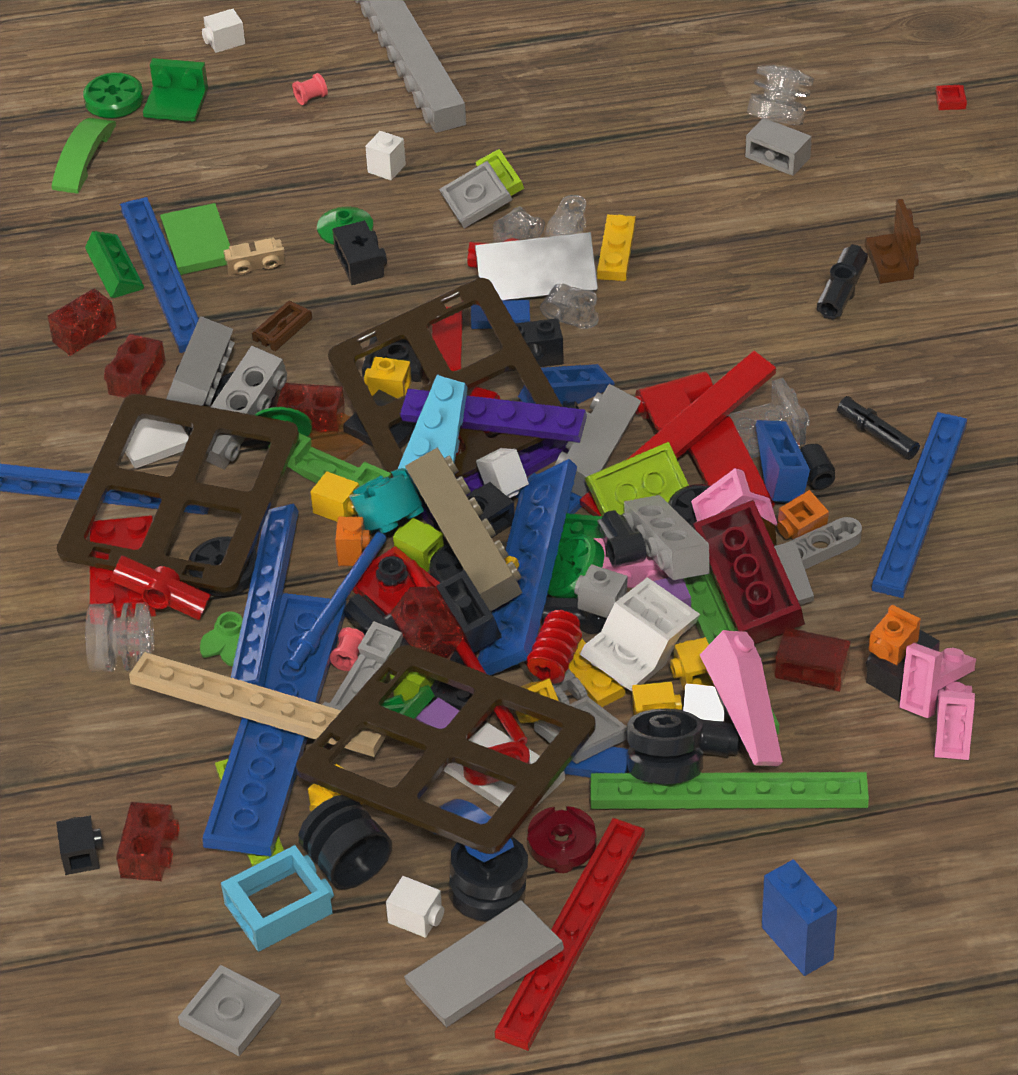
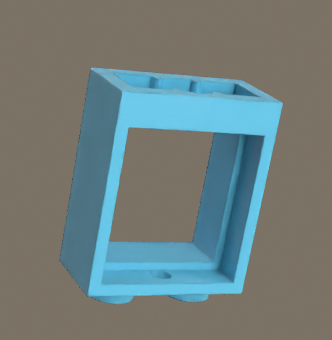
M295 845L221 882L224 904L258 952L333 914L331 898L334 897V893L330 884L325 878L320 880L311 858L308 855L303 856ZM296 872L311 894L262 918L248 896Z

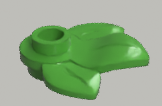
M229 611L222 613L217 618L214 629L203 635L201 639L200 653L203 658L220 655L227 665L233 667L243 621L240 614Z

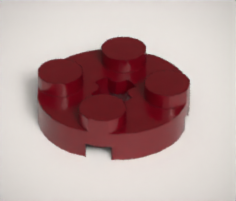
M555 806L546 808L537 813L529 823L527 836L528 851L540 864L553 868L558 873H568L573 867L585 863L593 855L597 847L594 821L586 812L576 807L566 806V810L556 811ZM568 834L569 836L566 841H558L555 835L564 836Z

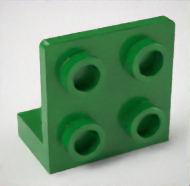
M152 58L150 70L153 87L143 109V117L180 120L183 122L196 121L208 90L205 62Z

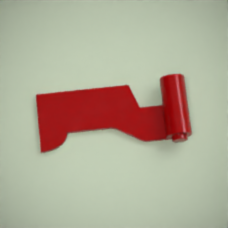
M704 371L636 390L635 397L641 400L636 414H640L643 419L651 418L655 428L660 431L713 386L709 374ZM726 416L688 449L706 485L712 486L735 468L742 470L745 473L750 492L770 498L772 508H774L775 503L772 501L730 416Z

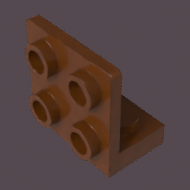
M903 199L896 200L894 234L866 237L865 248L879 284L914 279V269L919 265L916 246L921 243L920 230L918 227H914L912 211L910 208H906Z

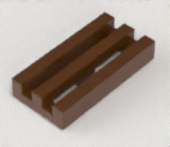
M290 300L287 301L252 332L253 341L259 342L261 340L263 346L267 347L270 345L271 350L276 352L313 319L312 311Z

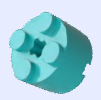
M405 468L391 471L393 477L390 479L389 477L383 478L382 475L355 489L353 491L354 494L349 495L358 516L364 518L365 530H370V534L379 530L381 533L391 531L398 526L397 521L406 516L407 519H410L424 511L422 501Z

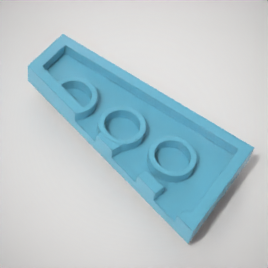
M439 375L436 376L398 469L405 468L407 464L437 447L444 458L450 455L455 463L460 442L458 439L459 430L463 422L468 389L465 383ZM410 476V479H411V481H412V483H413V485H414V487H415V489H416V491H417V493H418L420 499H423L422 495L420 494L419 490L417 489L415 483L413 482V480H412V478H411V476Z

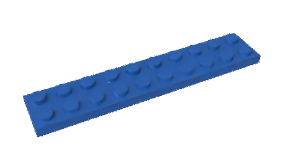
M288 593L282 594L264 688L311 702H319L331 663L330 654L336 647L338 634L345 617L344 607L346 606V600L321 635L320 644L315 652L308 654L300 668L296 670L288 665V660L298 647L297 641L305 631L310 630L330 599ZM242 717L202 838L204 848L272 856L296 778V763L303 755L308 737Z

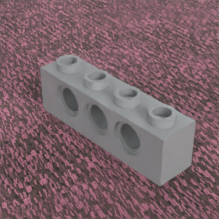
M251 346L211 407L251 415L269 408L272 397L278 389L285 385L287 380L283 359ZM218 434L206 462L225 470L229 462L234 461L238 456L240 446L246 437Z
M660 495L624 501L625 513L622 515H624L634 533L640 532L642 534L648 557H651L658 564L659 568L672 580L709 574V543Z

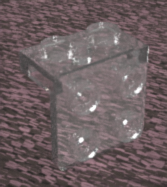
M784 378L772 380L771 403L728 415L731 417L751 458L760 456L755 426L757 420L786 421L798 446L806 444V427L810 425L809 415L805 408L800 407L795 390L789 388Z

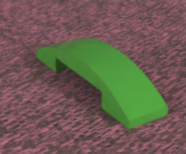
M86 118L78 124L68 138L58 160L51 185L52 190L79 193L88 177L86 167L100 142L108 141L116 127L115 121Z
M300 433L287 465L293 471L316 484L326 471L359 483V487L381 475L383 478H391L390 472L367 462H363L360 467H357L311 447V438Z

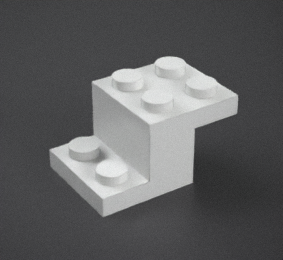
M647 577L614 603L602 631L584 645L580 655L632 692V685L644 684L666 665L674 649V644L677 643L682 634L696 624L700 614Z

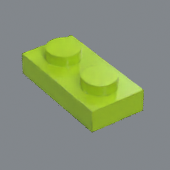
M500 149L475 162L478 167L488 161L510 196L525 189L522 181Z

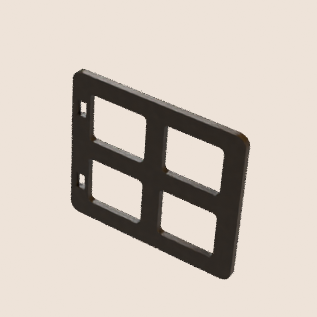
M477 278L347 339L333 346L328 352V359L386 471L390 473L398 469L403 457L390 428L402 421L400 413L405 396L386 405L378 406L355 363L358 359L401 339H406L409 342L429 379V383L426 386L417 390L430 391L437 375L463 382L468 387L467 390L513 369L518 372L535 404L563 407L495 287L487 278ZM458 297L461 298L462 302L446 309L445 303ZM479 305L503 348L460 370L452 371L448 367L428 328L432 324L466 308ZM375 336L377 337V342L362 349L360 343ZM460 428L459 436L466 449L455 457L454 464L459 472L454 476L456 479L460 476L465 478L478 472L476 460L500 448L517 449V452H520L547 438L506 433L489 438L482 430Z
M141 394L127 396L120 406L57 544L58 556L63 561L113 571L120 557L126 556L153 569L159 566L169 567L179 575L180 581L194 587L220 592L233 591L240 583L299 438L298 427L289 421ZM150 419L193 428L175 471L171 476L166 477L119 468L140 420ZM226 433L271 442L257 479L250 491H240L197 482L218 434ZM109 490H119L162 499L141 548L133 550L86 540ZM188 505H198L242 514L221 564L210 565L166 556L184 510ZM94 552L109 553V559L93 557ZM188 569L203 572L202 578L188 576L186 572Z
M404 645L398 647L299 758L296 763L297 774L306 781L486 854H493L499 852L593 734L596 729L595 717L586 711L420 648ZM411 672L420 673L473 694L451 722L442 729L381 706ZM388 673L395 676L389 684L381 682ZM499 705L562 728L537 761L532 764L522 762L471 742L468 739L492 710ZM362 728H369L425 751L395 787H387L331 764ZM331 738L338 741L331 750L324 748ZM450 763L460 764L515 786L489 821L484 824L476 823L420 800V797Z

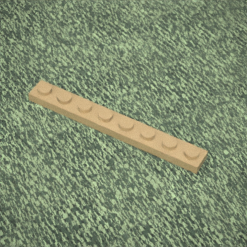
M146 652L143 653L129 674L130 684L313 739H317L342 711ZM362 728L344 748L375 757L386 735L369 728ZM331 738L327 743L335 745L338 741Z

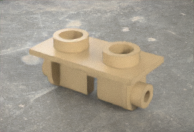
M272 237L254 241L256 251L252 252L250 251L249 243L229 246V249L224 250L228 275H243L252 270L262 268L273 269L285 264L284 247H282L281 240H275Z

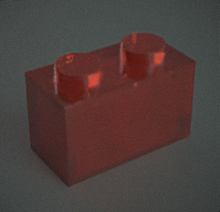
M785 628L776 655L775 678L840 692L849 665L851 641L803 630Z

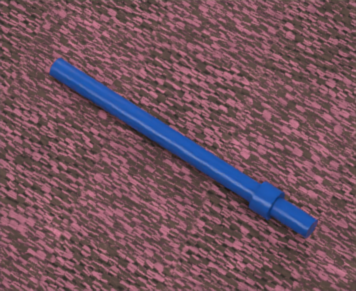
M377 532L310 630L305 631L297 641V649L288 660V665L291 668L299 669L308 654L315 652L320 644L321 635L386 542L387 538L383 533Z

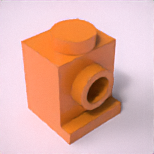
M808 490L779 508L777 528L785 539L790 537L795 539L826 525L829 511Z
M338 517L335 538L338 566H354L371 541L370 530H365L363 517Z
M891 605L886 616L870 633L869 651L881 659L898 665L906 656L907 646L917 643L919 640L921 618Z

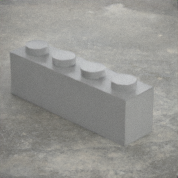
M199 317L166 399L210 406L235 343L230 340L233 332L232 328L204 317Z
M611 384L607 386L603 394L597 392L589 407L593 410L590 414L586 411L587 419L581 441H568L566 448L569 449V452L565 453L562 451L555 463L557 465L570 459L577 465L571 492L583 497L590 491L584 478L605 468L631 424L641 400Z

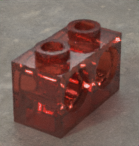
M95 288L47 316L52 342L69 356L117 328L112 301Z
M129 334L124 344L118 347L117 354L111 364H108L104 370V380L107 382L109 395L126 398L131 394L146 395L166 364L163 342Z
M285 383L281 389L276 407L292 408L307 415L312 422L311 432L339 434L345 412L343 387Z
M410 587L390 612L409 645L447 659L465 637L456 619L449 612L435 587Z
M131 802L116 855L120 878L162 882L165 868H170L172 862V840H177L179 835V820L174 819L172 805Z

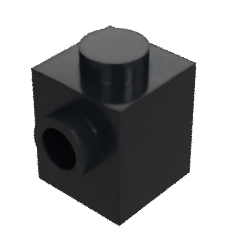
M91 815L57 821L60 855L65 875L100 869L97 850L104 848L101 829L93 828Z

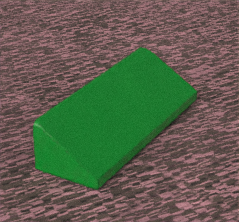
M92 231L85 249L109 296L116 298L143 290L144 285L118 235Z

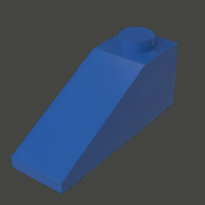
M598 364L541 368L562 406L565 400L568 403L576 401L579 404L594 397L597 392H604L609 384L613 386L615 384ZM524 385L518 397L522 402L535 404Z
M757 420L755 426L765 486L772 501L788 503L805 493L810 469L786 421Z

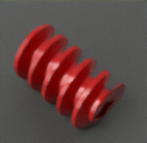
M554 610L545 617L536 641L532 646V651L527 657L526 664L528 670L538 679L543 681L550 678L552 684H557L564 680L565 672L569 669L574 653L578 649V643L582 640L580 621L576 615L564 610Z

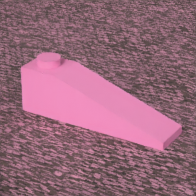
M723 630L700 654V657L754 765L779 766L783 761L761 658L748 632Z

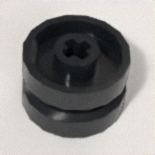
M664 708L643 711L630 718L627 723V740L630 745L627 752L628 770L631 775L639 780L656 784L682 783L700 775L703 769V752L700 747L703 741V723L699 717L687 711Z
M513 836L511 837L514 844L513 848L486 862H482L467 853L465 845L457 842L451 850L449 897L453 906L463 915L479 921H489L518 901L522 900L524 902L528 854L523 844Z

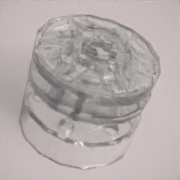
M758 65L756 73L767 77V79L755 78L754 84L765 90L764 93H751L747 113L779 123L803 125L807 106L796 101V98L810 97L811 92L799 86H812L814 78L802 73L798 69L783 65Z
M147 602L137 603L135 614L132 604L124 603L120 618H117L113 603L89 604L85 634L87 661L91 672L115 671L118 657H121L125 671H132L135 660L137 664L144 652L152 654L154 650V626Z

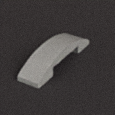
M373 621L358 646L360 655L332 701L330 703L324 701L322 705L343 710L388 657L400 647L403 638L402 632ZM387 675L382 679L381 682L384 683Z

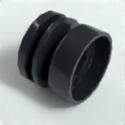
M343 795L334 796L312 810L302 823L298 833L299 844L306 853L319 865V868L336 888L344 890L356 888L375 876L388 861L392 851V840L380 825L372 819L367 810L362 807L360 802Z

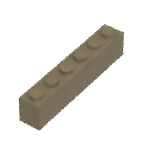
M437 447L407 464L405 468L489 610L492 611L522 594L523 592L517 583L522 578L513 561L506 564L504 559L509 557L500 540L493 542L491 537L495 536L496 533L488 519L480 520L479 516L483 514V511L475 497L468 500L466 495L471 493L462 476L457 479L454 476L459 471L450 455L444 458Z

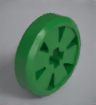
M125 73L100 75L92 79L83 90L84 103L87 110L103 118L126 116L137 110L144 99L141 82L134 76Z
M586 534L576 535L558 547V554L555 559L547 593L555 598H578V594H575V585L579 576H585L591 564L603 567L604 549L602 545Z

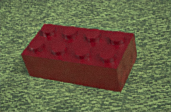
M754 500L693 523L694 529L709 543V568L737 631L748 632L754 644L805 625L802 608Z

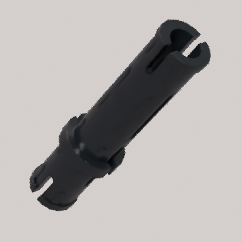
M849 396L843 398L839 403L838 413L854 422L860 431L869 432L884 444L903 455L907 460H911L918 453L920 445L917 441L912 440L879 418L877 412L873 409L864 408Z

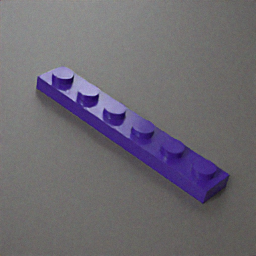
M407 390L400 413L402 421L417 423L430 391ZM466 395L463 422L460 428L580 442L587 414L584 409Z

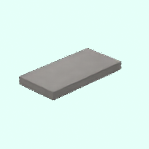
M520 900L404 977L406 984L447 1028L563 951L564 946L562 940Z

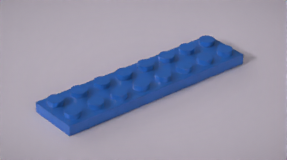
M570 459L528 478L529 484L521 488L506 552L509 556L517 558L520 564L517 570L522 578L517 583L523 593L492 611L502 638L480 649L478 661L488 675L500 673L506 668L527 661V657L536 641L577 470V465Z

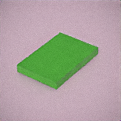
M215 203L160 215L161 223L180 275L227 265L224 250L229 249L230 243Z

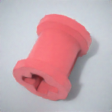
M319 73L314 74L309 80L301 83L296 81L292 84L294 96L301 105L307 104L310 99L318 96L325 97L328 94L325 80Z
M350 627L343 628L339 632L337 648L333 649L330 654V661L333 666L343 671L351 670L358 658V646L365 636L363 632Z

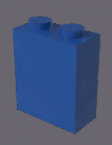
M794 859L764 875L763 930L804 976L834 959L837 907Z

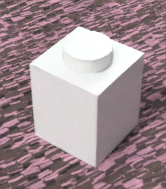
M234 9L204 17L203 39L206 44L210 43L215 53L245 44L243 22Z
M379 131L365 146L368 173L392 180L406 165L403 138Z
M500 448L476 460L484 485L491 482L509 498L519 494V489L529 484L517 449Z
M402 876L386 901L388 923L425 938L433 926L437 927L440 924L444 915L441 891L405 876Z

